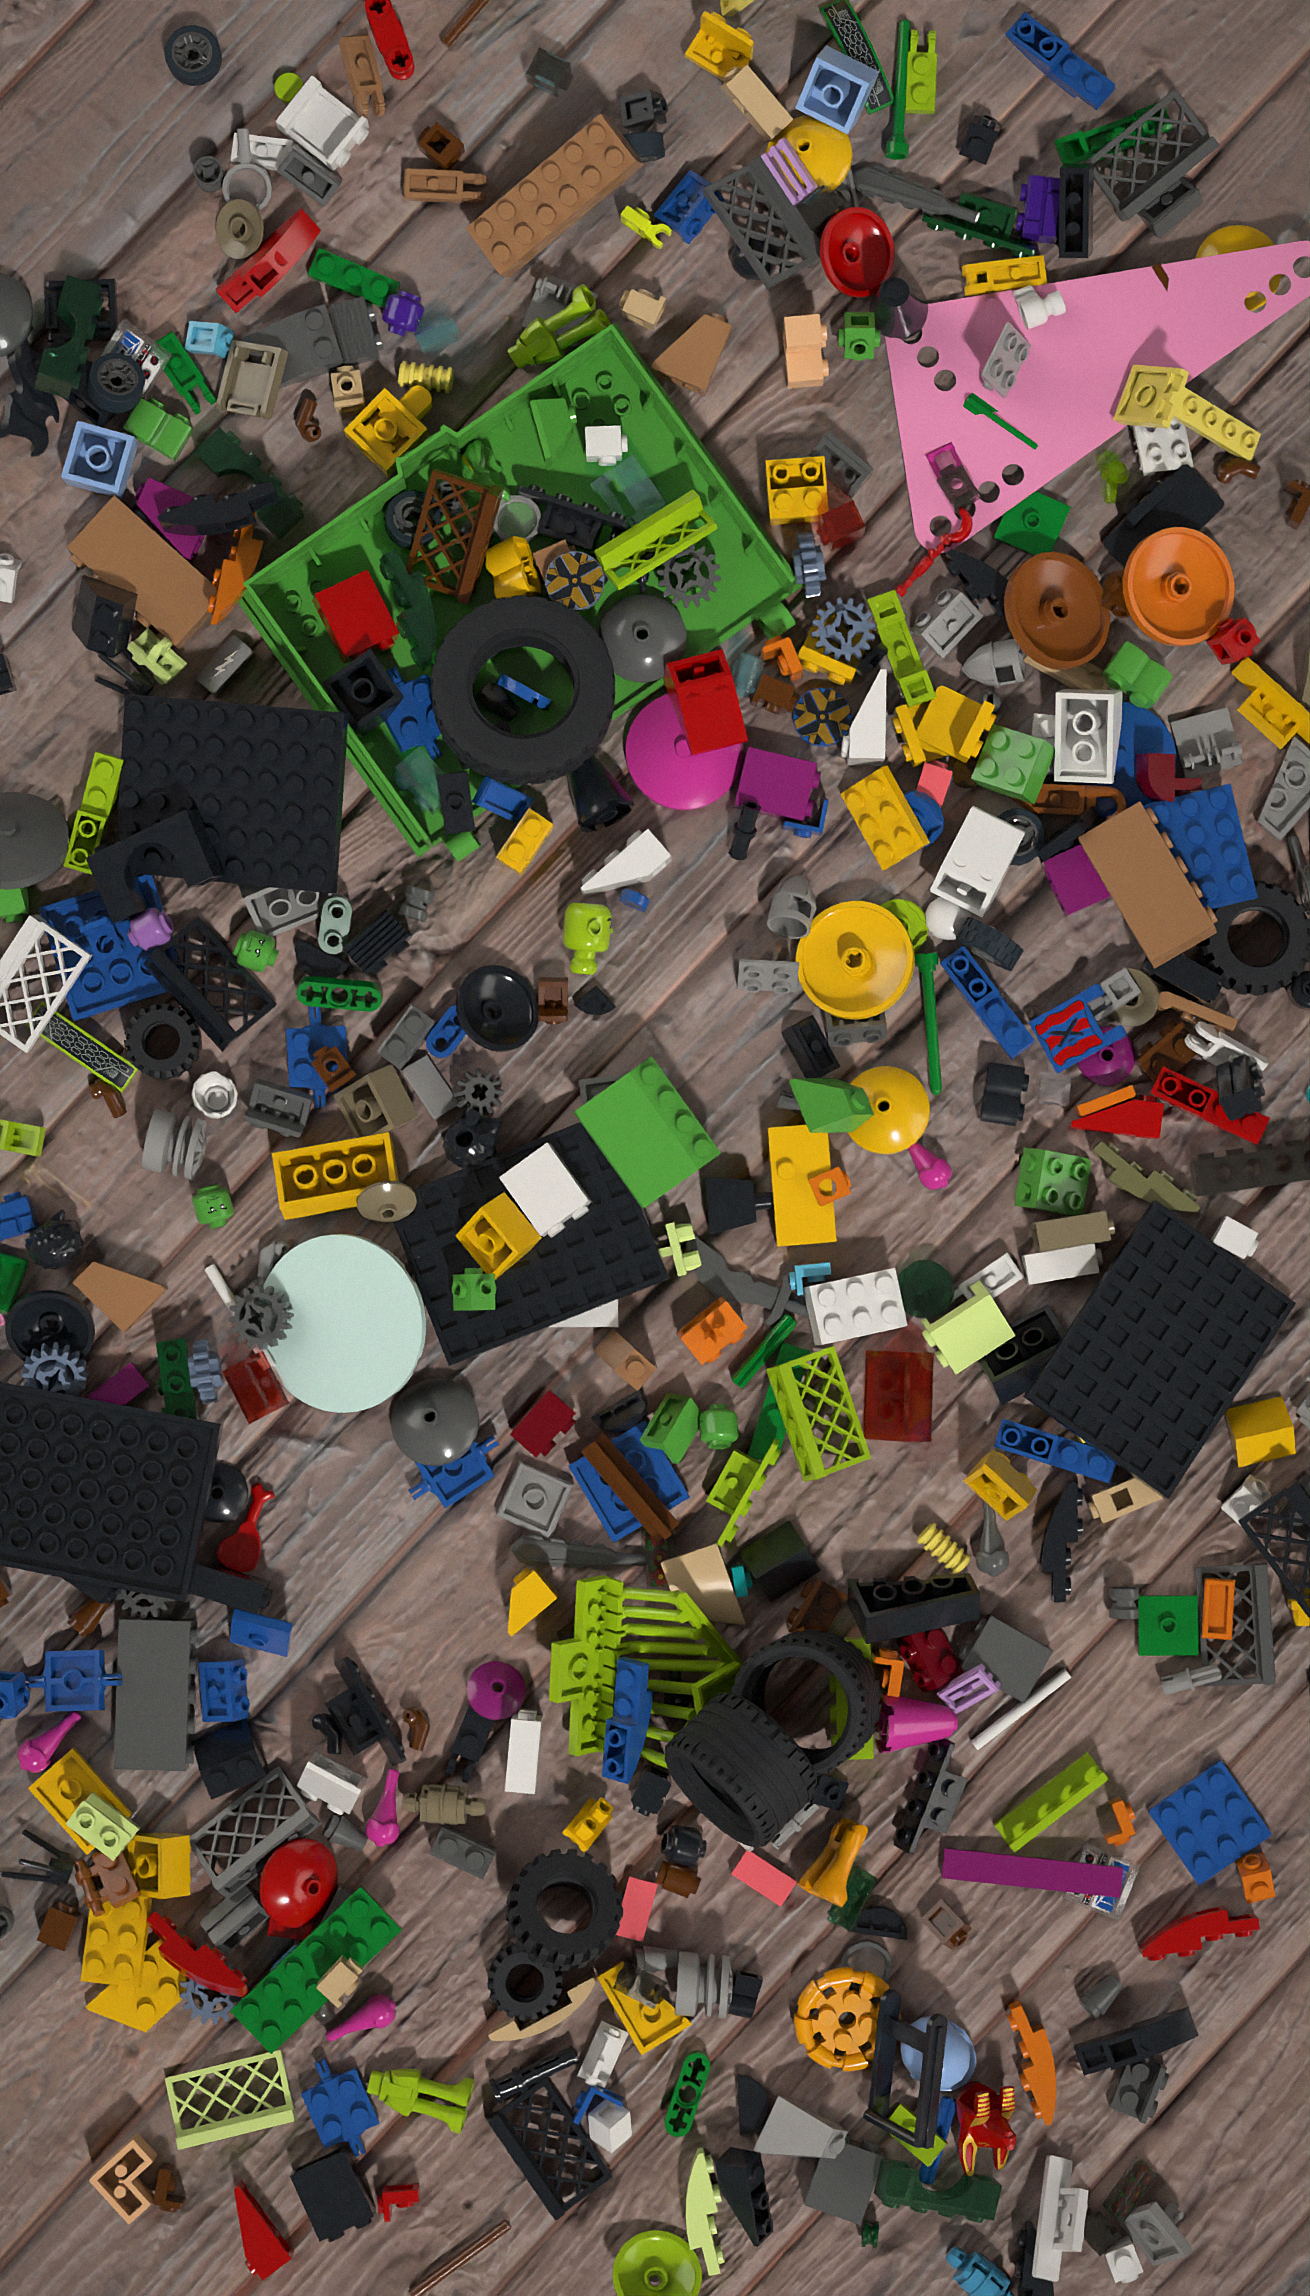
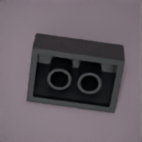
M1048 1304L1010 1323L1009 1326L1015 1336L977 1361L1001 1405L1026 1393L1065 1334L1064 1329Z

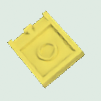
M1132 366L1113 418L1114 421L1122 425L1169 429L1172 419H1175L1234 456L1247 461L1252 460L1261 434L1185 388L1189 372L1182 368Z

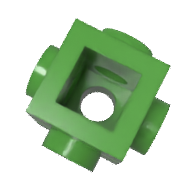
M845 312L844 329H838V347H844V359L856 361L874 359V347H880V329H875L874 312Z
M465 1268V1274L453 1275L452 1294L454 1311L495 1310V1274H483V1268Z

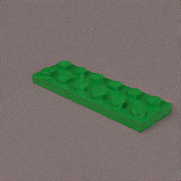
M360 1885L261 1979L245 1997L241 1998L231 2008L230 2012L272 2054L329 2000L316 1986L322 1976L342 1955L347 1960L350 1957L353 1958L363 1968L402 1931V1927Z

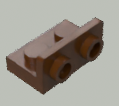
M1182 1021L1176 1025L1170 1022L1159 1032L1162 1037L1154 1045L1149 1041L1136 1052L1140 1057L1135 1063L1153 1084H1155L1163 1066L1178 1072L1198 1054L1185 1044L1184 1039L1190 1033L1185 1029L1186 1025Z
M817 1577L813 1583L808 1581L800 1594V1597L804 1598L799 1609L793 1607L786 1619V1623L790 1624L787 1629L788 1632H802L808 1629L823 1630L824 1633L828 1632L848 1595Z

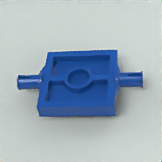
M396 666L388 669L387 673L404 697L389 718L384 721L400 752L403 753L413 747L425 746L431 761L442 757L443 754L435 742V739L441 733L433 712L431 680L428 674L415 680L403 681Z
M308 1007L310 1025L302 1028L286 1029L289 1088L313 1090L314 1108H319V1096L321 1098V1107H327L325 1089L328 1088L312 1067L311 1062L315 1060L313 1054L326 1045L330 1049L336 1046L347 1062L346 1027L321 1024V1007H315L316 1018H314V1007ZM329 1061L326 1064V1069L329 1072H334L338 1068L337 1063L334 1061Z
M492 1434L479 1444L474 1441L470 1449L462 1457L449 1464L427 1466L415 1462L421 1471L423 1481L408 1489L410 1494L421 1488L419 1492L412 1496L413 1499L416 1500L430 1490V1492L438 1497L444 1508H447L494 1477L495 1474L487 1464L485 1456L487 1452L499 1446L497 1440L486 1446L496 1439Z
M104 1650L45 1652L43 1676H27L26 1681L37 1682L26 1683V1686L29 1689L43 1688L45 1712L105 1710L106 1686H121L122 1680L112 1681V1679H123L121 1673L106 1674Z
M323 2058L321 2063L325 2071H323L319 2061L314 2063L321 2080L315 2086L302 2091L301 2096L324 2148L326 2149L339 2142L348 2141L354 2157H358L360 2154L356 2144L361 2155L366 2153L359 2136L365 2130L380 2124L356 2067L343 2073L332 2074L326 2058Z

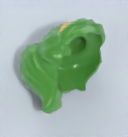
M475 439L469 443L462 456L461 469L463 478L489 487L493 484L503 487L502 499L509 502L511 498L510 489L500 483L499 472L503 470V467L497 464L491 448L484 446L481 440ZM471 489L463 492V495L475 502L480 501L482 493Z

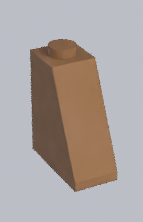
M715 313L712 316L704 314L653 361L651 365L653 375L705 396L732 332V325L728 323L729 320Z
M93 1261L91 1264L85 1262L74 1274L77 1278L73 1284L123 1332H128L168 1290L165 1285L97 1261Z
M613 1328L593 1350L637 1391L657 1369L656 1365Z

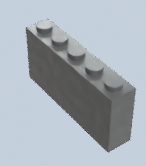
M122 1617L119 1619L117 1673H121L123 1679L117 1680H122L123 1683L121 1686L116 1687L114 1769L186 1771L189 1768V1764L194 1763V1746H190V1734L195 1733L196 1724L195 1716H191V1704L196 1703L197 1694L196 1686H191L192 1674L197 1673V1656H192L193 1644L198 1643V1626H193L194 1619H142L141 1617Z

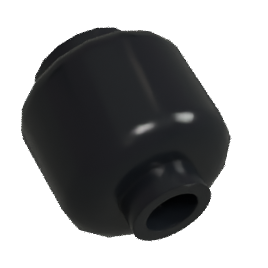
M1310 970L1301 972L1288 985V997L1292 1004L1299 1009L1310 1010V986L1307 985L1310 984Z
M673 1825L669 1831L666 1830L663 1833L660 1849L661 1853L665 1854V1858L669 1863L694 1866L699 1858L705 1856L707 1842L703 1840L699 1829Z

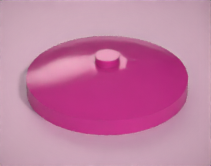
M668 694L655 699L645 706L634 719L628 732L626 762L631 778L647 798L669 809L695 810L716 802L733 786L742 766L743 743L691 756Z

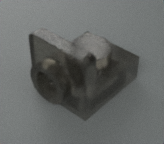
M625 1962L617 1975L613 1988L654 2009L667 1982L629 1962Z

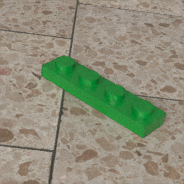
M782 1342L775 1366L808 1355L810 1351ZM800 1365L791 1367L795 1379L801 1382L805 1368ZM769 1383L748 1452V1456L763 1460L774 1438L780 1440L777 1448L781 1450L786 1433L771 1383Z

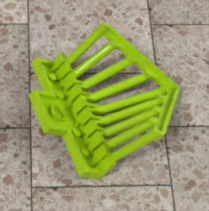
M605 1575L577 1580L574 1638L552 1642L549 1701L554 1703L571 1701L568 1754L581 1756L594 1752L604 1753L606 1719L613 1717L617 1661L620 1659V1655L656 1653L717 1656L720 1661L631 1658L648 1663L650 1671L716 1672L733 1661L741 1663V1666L744 1664L686 1592L680 1590L664 1591L623 1587V1581ZM625 1599L665 1602L674 1604L679 1610L622 1605V1602ZM626 1617L676 1621L680 1623L689 1621L693 1627L625 1623L621 1621ZM628 1635L688 1638L693 1640L702 1638L706 1644L621 1640V1638ZM648 1679L647 1688L654 1690L653 1692L693 1695L691 1685L695 1683ZM652 1702L651 1714L688 1720L685 1724L687 1726L688 1722L696 1716L695 1708ZM648 1725L646 1737L669 1743L677 1736L678 1732ZM643 1746L640 1758L667 1768L665 1754Z

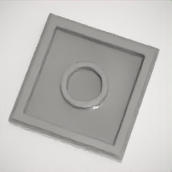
M520 1461L496 1516L551 1539L574 1484Z

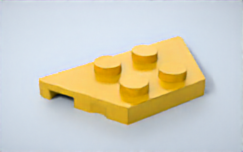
M159 1938L145 1952L141 1988L109 1984L86 2005V2008L104 2017L147 2032L182 2000L180 1993L185 1992L187 1988L182 1987L180 1983L181 1981L189 1980L160 1956L158 1947L164 1942Z

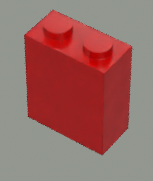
M368 570L314 594L312 602L344 664L354 661L369 649L373 651L378 648L379 652H382L395 645L394 640L397 639L399 631Z

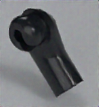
M327 1713L316 1714L312 1719V1725L314 1729L320 1730L327 1737V1753L341 1754L342 1734L332 1716Z

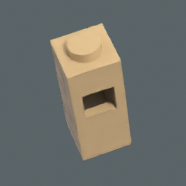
M735 65L723 76L726 82L720 88L765 141L772 140L793 120L748 65L740 68Z
M1132 1476L1089 1494L1091 1501L1087 1503L1093 1519L1099 1518L1101 1523H1106L1159 1501L1163 1497Z

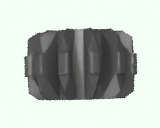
M476 1068L475 1078H473L469 1071H466L464 1076L467 1082L460 1079L457 1080L456 1085L464 1090L455 1091L454 1097H464L463 1100L457 1103V1107L460 1109L468 1105L469 1108L466 1110L465 1115L468 1114L469 1110L476 1109L481 1114V1117H483V1109H485L487 1114L492 1116L494 1110L490 1104L495 1107H501L502 1102L495 1097L503 1096L504 1090L494 1089L501 1083V1080L498 1078L490 1082L489 1079L493 1074L492 1071L489 1070L485 1078L481 1077V1068ZM479 1086V1090L481 1087L486 1090L483 1096L484 1100L480 1101L479 1097L477 1100L472 1097L475 1091L474 1087Z

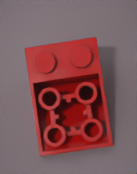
M723 649L666 663L663 681L691 756L748 741L733 676Z

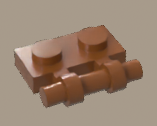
M124 1850L114 1861L101 1851L92 1854L95 1866L87 1868L85 1860H79L74 1863L77 1872L75 1878L78 1885L83 1887L86 1895L84 1897L87 1908H91L95 1917L105 1913L102 1904L109 1900L111 1905L117 1909L142 1895ZM101 1878L104 1888L97 1891L93 1881Z

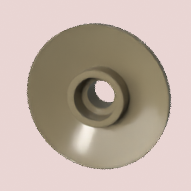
M235 199L228 202L221 209L216 222V237L220 248L227 256L234 259H246L258 250L264 231L263 220L259 210L253 203L244 199Z
M1126 968L1141 991L1138 995L1139 999H1132L1110 1015L1120 1024L1134 1027L1145 1024L1155 1015L1159 1004V993L1156 984L1147 973L1137 968Z
M382 1181L366 1187L357 1198V1208L360 1214L368 1220L381 1223L394 1222L405 1218L414 1210L417 1203L414 1190L408 1185L397 1181Z

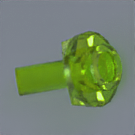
M1110 460L1109 463H1103L1101 466L1100 477L1106 480L1104 502L1108 504L1116 503L1117 483L1125 484L1130 475L1126 465L1120 461Z

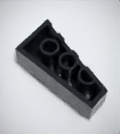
M970 1573L931 1575L930 1580H921L915 1578V1576H903V1581L886 1582L885 1577L873 1578V1582L859 1583L858 1579H848V1606L865 1643L871 1644L980 1619V1592Z

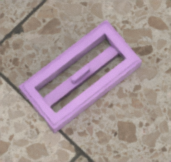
M787 138L780 139L777 145L772 146L768 153H764L761 156L792 205L799 204L818 188V185ZM782 149L788 157V159L790 160V162L792 163V165L794 166V168L796 169V171L798 172V174L800 175V177L802 178V180L804 181V183L806 184V189H804V187L796 177L795 172L793 171L791 166L788 165L785 158L781 154L780 151Z
M981 1663L939 1687L936 1694L957 1714L997 1692L1001 1683L998 1680L993 1681V1675L990 1672L985 1673V1667ZM983 1684L986 1685L984 1688L976 1691L975 1693L967 1696L966 1698L958 1701L957 1703L954 1702V1700L960 1698L961 1696H965L971 1693L972 1690L976 1689L977 1687Z

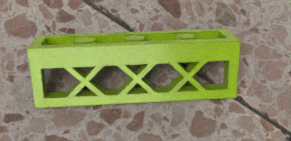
M693 489L596 549L595 554L603 573L618 590H621L718 528L716 522L704 511L700 496ZM699 519L705 523L699 529H689L690 525ZM670 537H680L679 541L673 545L665 544V540ZM655 552L654 557L651 559L640 560L641 555L644 553ZM622 567L630 568V572L620 578L614 573Z
M1086 1752L993 1825L1015 1853L1109 1779L1089 1753Z

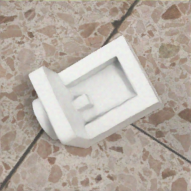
M3 553L0 554V601L12 603L15 599L17 572L21 568L22 561L14 559L12 555Z
M1249 1475L1243 1485L1223 1502L1221 1509L1239 1524L1238 1520L1269 1499L1272 1494L1263 1481Z

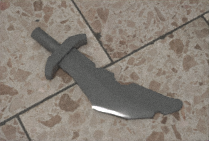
M696 1235V1239L686 1241L688 1251L698 1250L702 1266L694 1269L699 1281L717 1298L723 1296L726 1301L757 1304L773 1310L771 1317L765 1321L767 1325L777 1321L782 1316L784 1309L809 1319L807 1306L789 1298L791 1289L788 1275L783 1276L784 1283L782 1289L760 1281L754 1282L753 1278L742 1270L740 1272L730 1271L726 1266V1259L699 1240Z

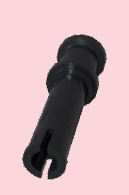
M571 2045L525 2068L514 2067L512 2072L497 2079L492 2077L489 2079V2083L498 2103L501 2104L505 2098L515 2093L527 2092L529 2085L580 2062Z

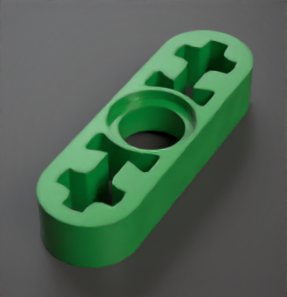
M306 976L299 982L296 995L298 1000L306 1006L372 1012L380 1007L383 999V990L377 983L371 981ZM307 986L313 987V991H315L313 996L308 995V991H306ZM324 987H328L326 998H323ZM338 987L343 988L347 991L348 997L344 1000H337L333 997L332 990ZM354 990H357L356 1001L352 1000ZM368 991L372 992V1002L367 1001L365 996Z
M691 2051L683 2061L665 2115V2128L672 2136H684L691 2128L710 2071V2059L703 2051ZM696 2058H701L702 2065L705 2066L704 2069L699 2068L696 2074V2080H701L700 2084L692 2079H683L684 2075L691 2076L692 2066L689 2062H695ZM686 2085L692 2086L696 2090L695 2098L688 2102L683 2101L679 2097V2090ZM675 2103L683 2108H692L691 2112L684 2110L683 2122L686 2125H680L678 2129H674L673 2122L669 2121L671 2118L676 2119L679 2107H674Z

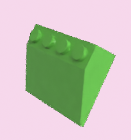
M652 1056L574 1111V1114L642 1209L721 1154Z

